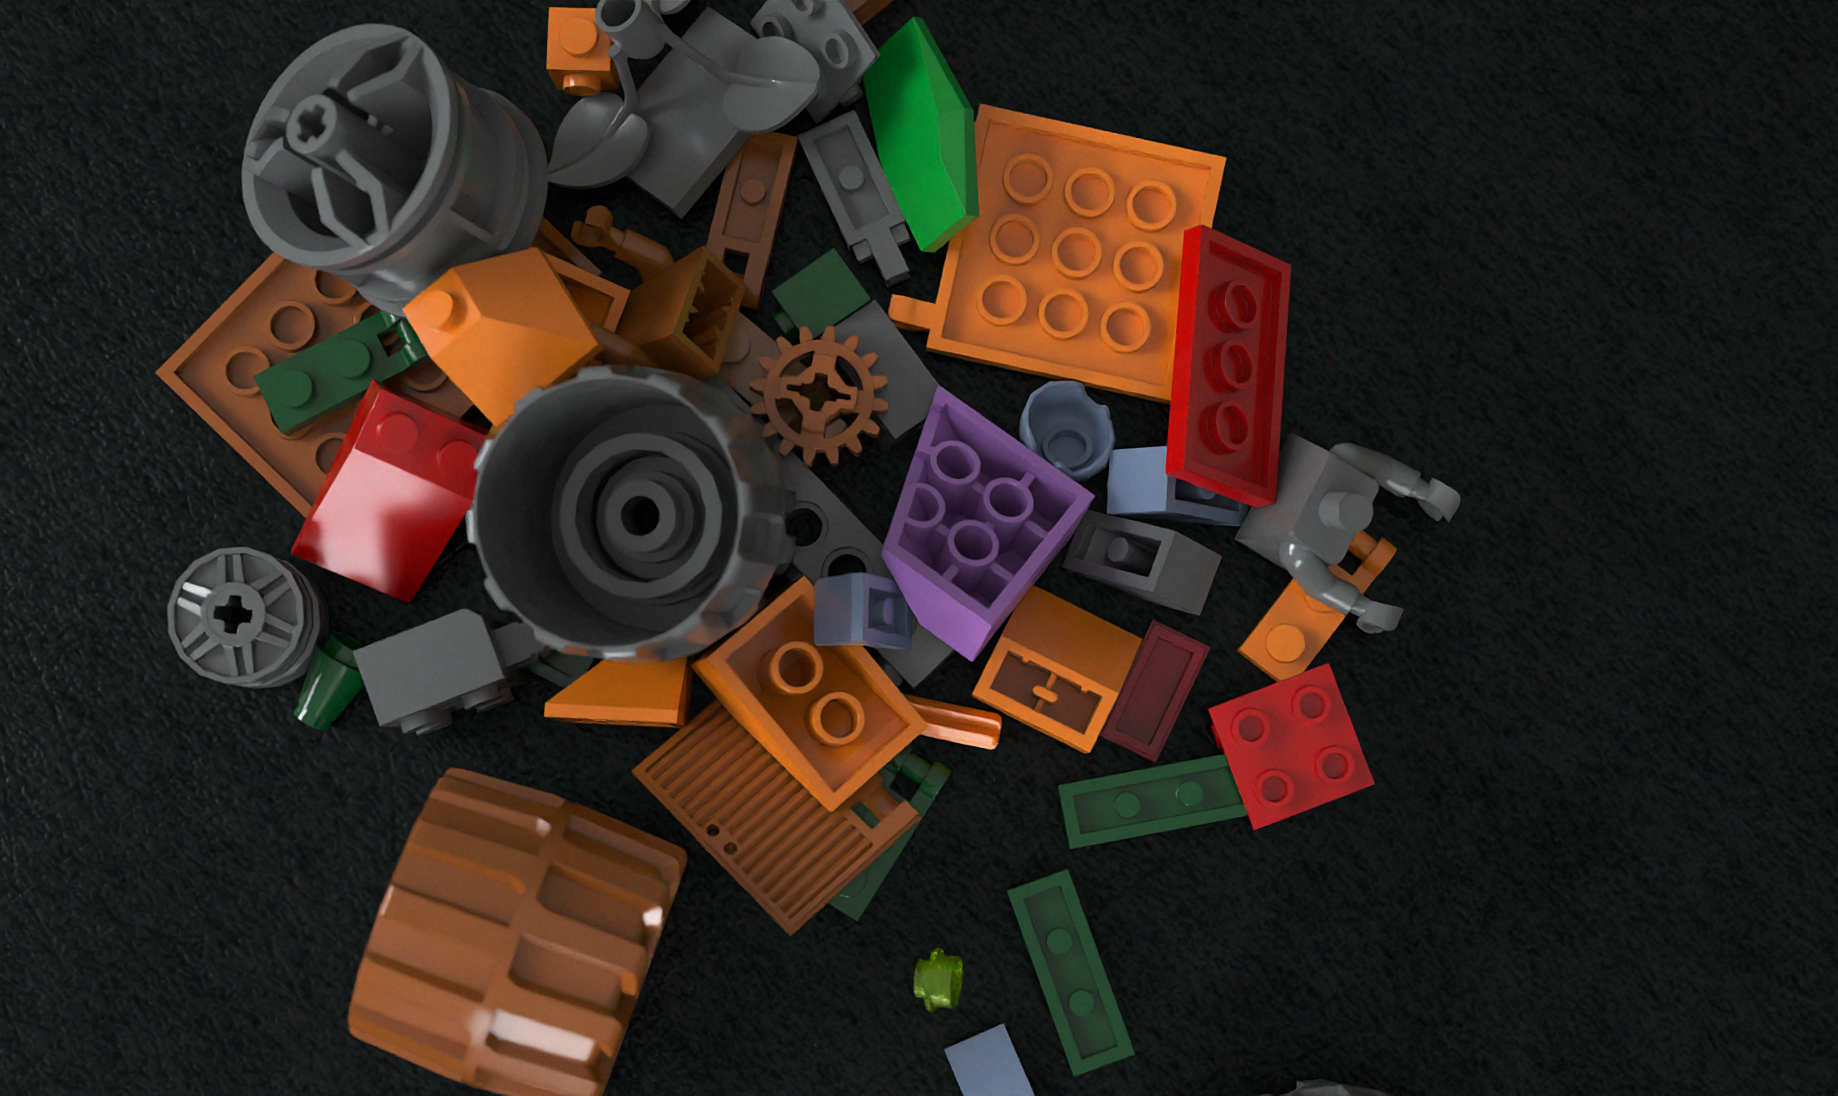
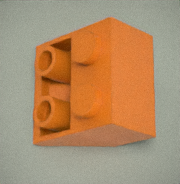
M1033 585L1015 607L971 697L1084 754L1090 753L1119 695L1142 639Z

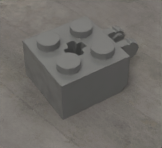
M464 608L353 651L379 725L402 728L403 734L416 731L417 736L454 723L451 715L453 711L465 708V710L476 708L477 712H483L512 701L514 697L511 689L526 684L521 668L539 661L542 656L547 658L548 654H553L554 648L536 640L535 629L524 619L522 623L516 621L505 626V624L490 617Z

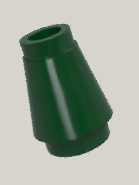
M331 631L325 642H317L298 700L299 703L294 711V715L299 720L322 731H327L330 728L332 722L337 719L365 685L353 651L367 645L337 631Z

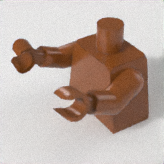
M599 205L588 209L585 223L583 221H575L571 232L573 241L585 247L603 246L613 251L615 258L637 269L643 284L629 294L615 333L594 322L590 325L604 347L593 358L604 363V365H630L682 373L698 381L718 374L747 285L705 246L694 250L675 263L665 245L628 228L621 231L612 227L613 216L606 207Z

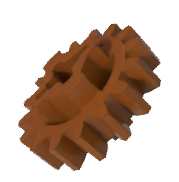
M827 326L822 340H813L808 327H800L799 344L792 346L789 341L780 336L776 339L780 353L778 359L775 360L761 355L758 359L760 367L768 375L766 379L750 380V390L764 396V401L757 402L750 407L751 415L754 418H769L770 422L764 426L765 429L761 435L763 438H770V440L777 436L783 439L779 455L784 459L790 456L797 448L803 451L805 467H812L817 453H826L832 467L838 466V450L847 447L852 454L858 457L863 453L858 437L862 433L873 438L879 436L880 428L871 420L872 414H888L889 403L875 398L874 393L887 388L888 379L887 376L882 375L871 376L869 371L878 363V356L875 352H872L860 358L856 354L859 346V337L855 334L841 345L836 343L834 326ZM813 356L812 366L796 377L788 375L782 377L794 363ZM838 360L853 370L861 383L862 390L845 385L836 372ZM823 382L828 384L829 395L839 399L836 402L826 401L822 411L811 410L809 398L800 395L803 392H814L816 383ZM776 403L795 409L802 419L801 435L793 431L782 420ZM842 416L850 418L857 416L853 424L845 431L833 437L825 438L827 427Z

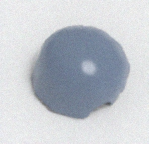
M1049 381L1031 393L1019 421V442L1077 483L1088 481L1106 467L1116 442L1109 407L1099 405L1086 394L1084 385L1077 381Z

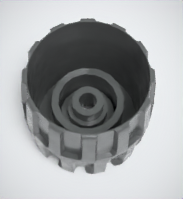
M603 365L581 368L576 379L558 386L538 385L514 403L516 412L493 440L485 439L474 464V468L479 474L473 508L466 511L468 541L476 543L488 575L484 585L500 609L514 611L535 629L536 640L563 653L592 656L631 665L667 662L696 654L714 645L716 640L728 632L746 624L766 606L769 601L764 597L763 592L772 575H782L791 564L797 537L785 531V513L791 512L794 509L796 501V490L789 467L779 462L773 455L770 438H763L761 435L765 428L748 411L725 394L688 375L630 365ZM650 498L658 506L660 517L657 527L650 534L644 535L635 527L633 517L637 505L644 499Z

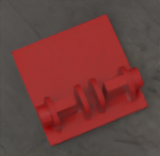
M1329 663L1208 708L1214 724L1211 725L1212 734L1218 748L1223 749L1253 830L1375 784Z

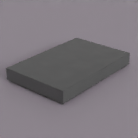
M708 6L681 39L721 67L735 72L739 52L747 43L757 38ZM672 48L636 91L639 105L633 114L640 116L648 123L651 129V137L642 159L624 178L682 219L752 134L736 129L724 115L722 99L730 84L719 80Z

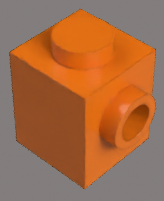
M549 7L546 70L557 90H563L565 93L576 96L599 95L601 91L619 92V73L615 61L608 55V50L614 42L598 27L595 20L596 8Z

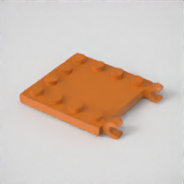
M980 104L976 122L974 121L979 217L950 239L936 304L892 294L887 316L897 329L929 333L926 345L927 352L1059 381H1077L1087 387L1170 405L1184 230L1201 224L1212 228L1226 157Z

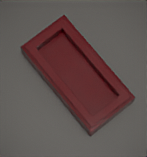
M1152 620L1142 639L1119 695L1098 736L1156 763L1211 647Z

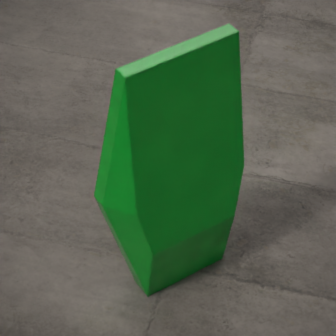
M912 17L878 49L881 54L880 57L866 71L862 78L881 167L922 252H936L979 217L973 108L924 20L919 17Z

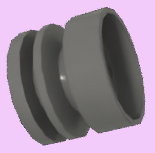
M248 547L221 548L195 560L176 581L167 606L168 632L180 658L201 676L225 684L240 685L248 688L280 687L304 675L309 669L317 642H325L329 634L328 604L318 583L298 565ZM245 608L252 611L253 617L250 623L244 622L238 625L231 622L233 610L240 611Z

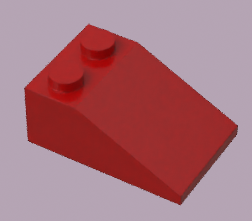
M373 378L294 543L291 554L410 604L475 498L479 474L474 468L475 461L485 439L493 440L495 436L485 428Z

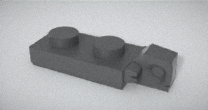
M855 110L797 135L801 148L850 252H854L859 264L873 258L887 289L909 279V269L898 246L911 241L906 229L907 221L894 197L884 171Z

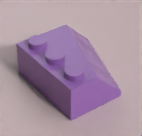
M938 385L895 509L881 556L918 623L973 662L1072 537L1095 495Z

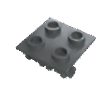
M767 0L750 22L759 38L774 36L792 40L808 50L819 63L823 82L819 86L817 95L805 107L816 124L822 123L839 102L843 107H846L856 102L864 94L859 86L862 81L861 77L881 55L845 0Z

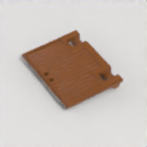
M718 698L631 771L651 794L790 936L921 819L919 813L906 800L900 804L883 787V778L878 773H875L834 811L829 812L727 711ZM860 802L881 821L873 829L852 810ZM711 829H717L719 831V833L716 831H712L709 834H707L708 831Z

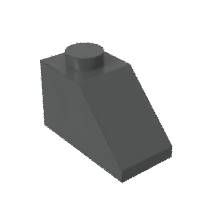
M1087 509L1075 531L1062 568L1151 603L1200 616L1222 556L1177 531Z

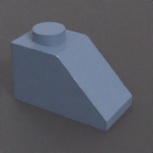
M1167 446L1112 450L1109 459V477L1107 481V514L1145 521L1241 526L1248 514L1247 504L1165 474Z

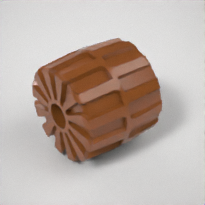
M450 768L438 780L430 793L406 843L381 905L361 963L349 1008L348 1023L350 1025V1033L365 1042L445 1077L501 1095L602 1096L687 862L685 850L557 795L468 770Z

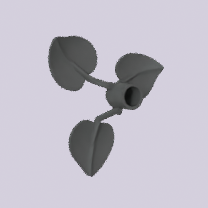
M600 0L596 8L595 20L598 27L614 42L608 50V55L615 61L625 93V100L623 101L615 93L601 92L599 95L584 97L570 109L555 137L553 152L548 165V182L568 189H594L609 185L623 178L642 159L650 141L651 129L643 118L633 114L638 108L639 98L627 62L629 57L634 59H650L656 56L663 49L665 43H667L719 80L730 84L722 99L724 115L736 129L749 134H765L775 131L796 117L817 95L819 86L823 82L821 67L813 55L800 44L783 37L771 36L762 37L747 43L738 54L735 72L729 71L675 35L665 25L661 14L677 13L691 0Z

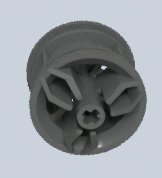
M363 24L335 32L312 45L286 68L271 87L255 116L248 135L242 165V188L250 222L256 233L271 250L302 267L323 270L341 278L355 287L374 306L388 314L408 320L402 308L450 268L530 248L538 231L546 204L548 166L545 149L538 130L531 119L518 106L500 94L479 88L454 73L445 65L432 47L414 34L392 25Z

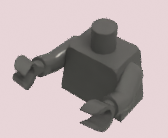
M1290 433L1279 453L1276 504L1260 508L1251 506L1234 539L1279 567L1287 569L1306 595L1345 616L1349 612L1359 616L1357 626L1364 632L1373 634L1380 633L1383 630L1392 631L1397 627L1404 609L1369 600L1359 592L1355 585L1333 575L1327 566L1337 565L1343 560L1356 533L1362 531L1370 524L1373 517L1372 502L1379 491V485L1399 497L1404 498L1408 496L1417 499L1421 508L1436 521H1439L1444 516L1450 522L1460 505L1461 499L1454 489L1434 478H1431L1429 483L1420 478L1421 472L1387 454L1346 442L1339 443L1327 451L1296 434Z

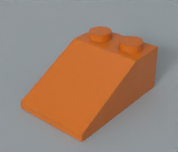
M803 575L785 584L768 599V604L752 619L726 634L690 666L727 711L829 812H832L923 732L928 725L862 645L820 646L814 643L815 587Z

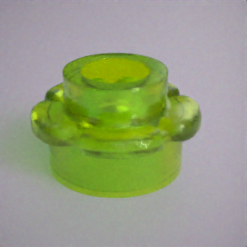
M935 948L930 954V960L920 959L917 963L914 975L915 997L924 999L925 1007L929 1012H934L939 1007L956 1008L963 983L962 959L959 956L943 955L942 948Z

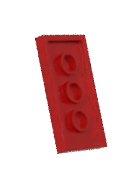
M1201 224L1184 230L1165 474L1255 508L1276 504L1291 264Z

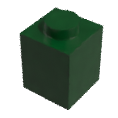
M833 248L771 291L774 302L779 309L770 314L786 340L793 346L800 341V327L807 326L813 340H818L823 335L827 326L835 327L869 304L871 298L835 248Z

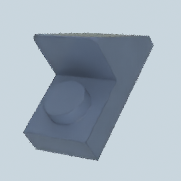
M849 573L822 578L816 581L814 593V643L816 645H864L881 649H911L912 610L895 580L867 573Z

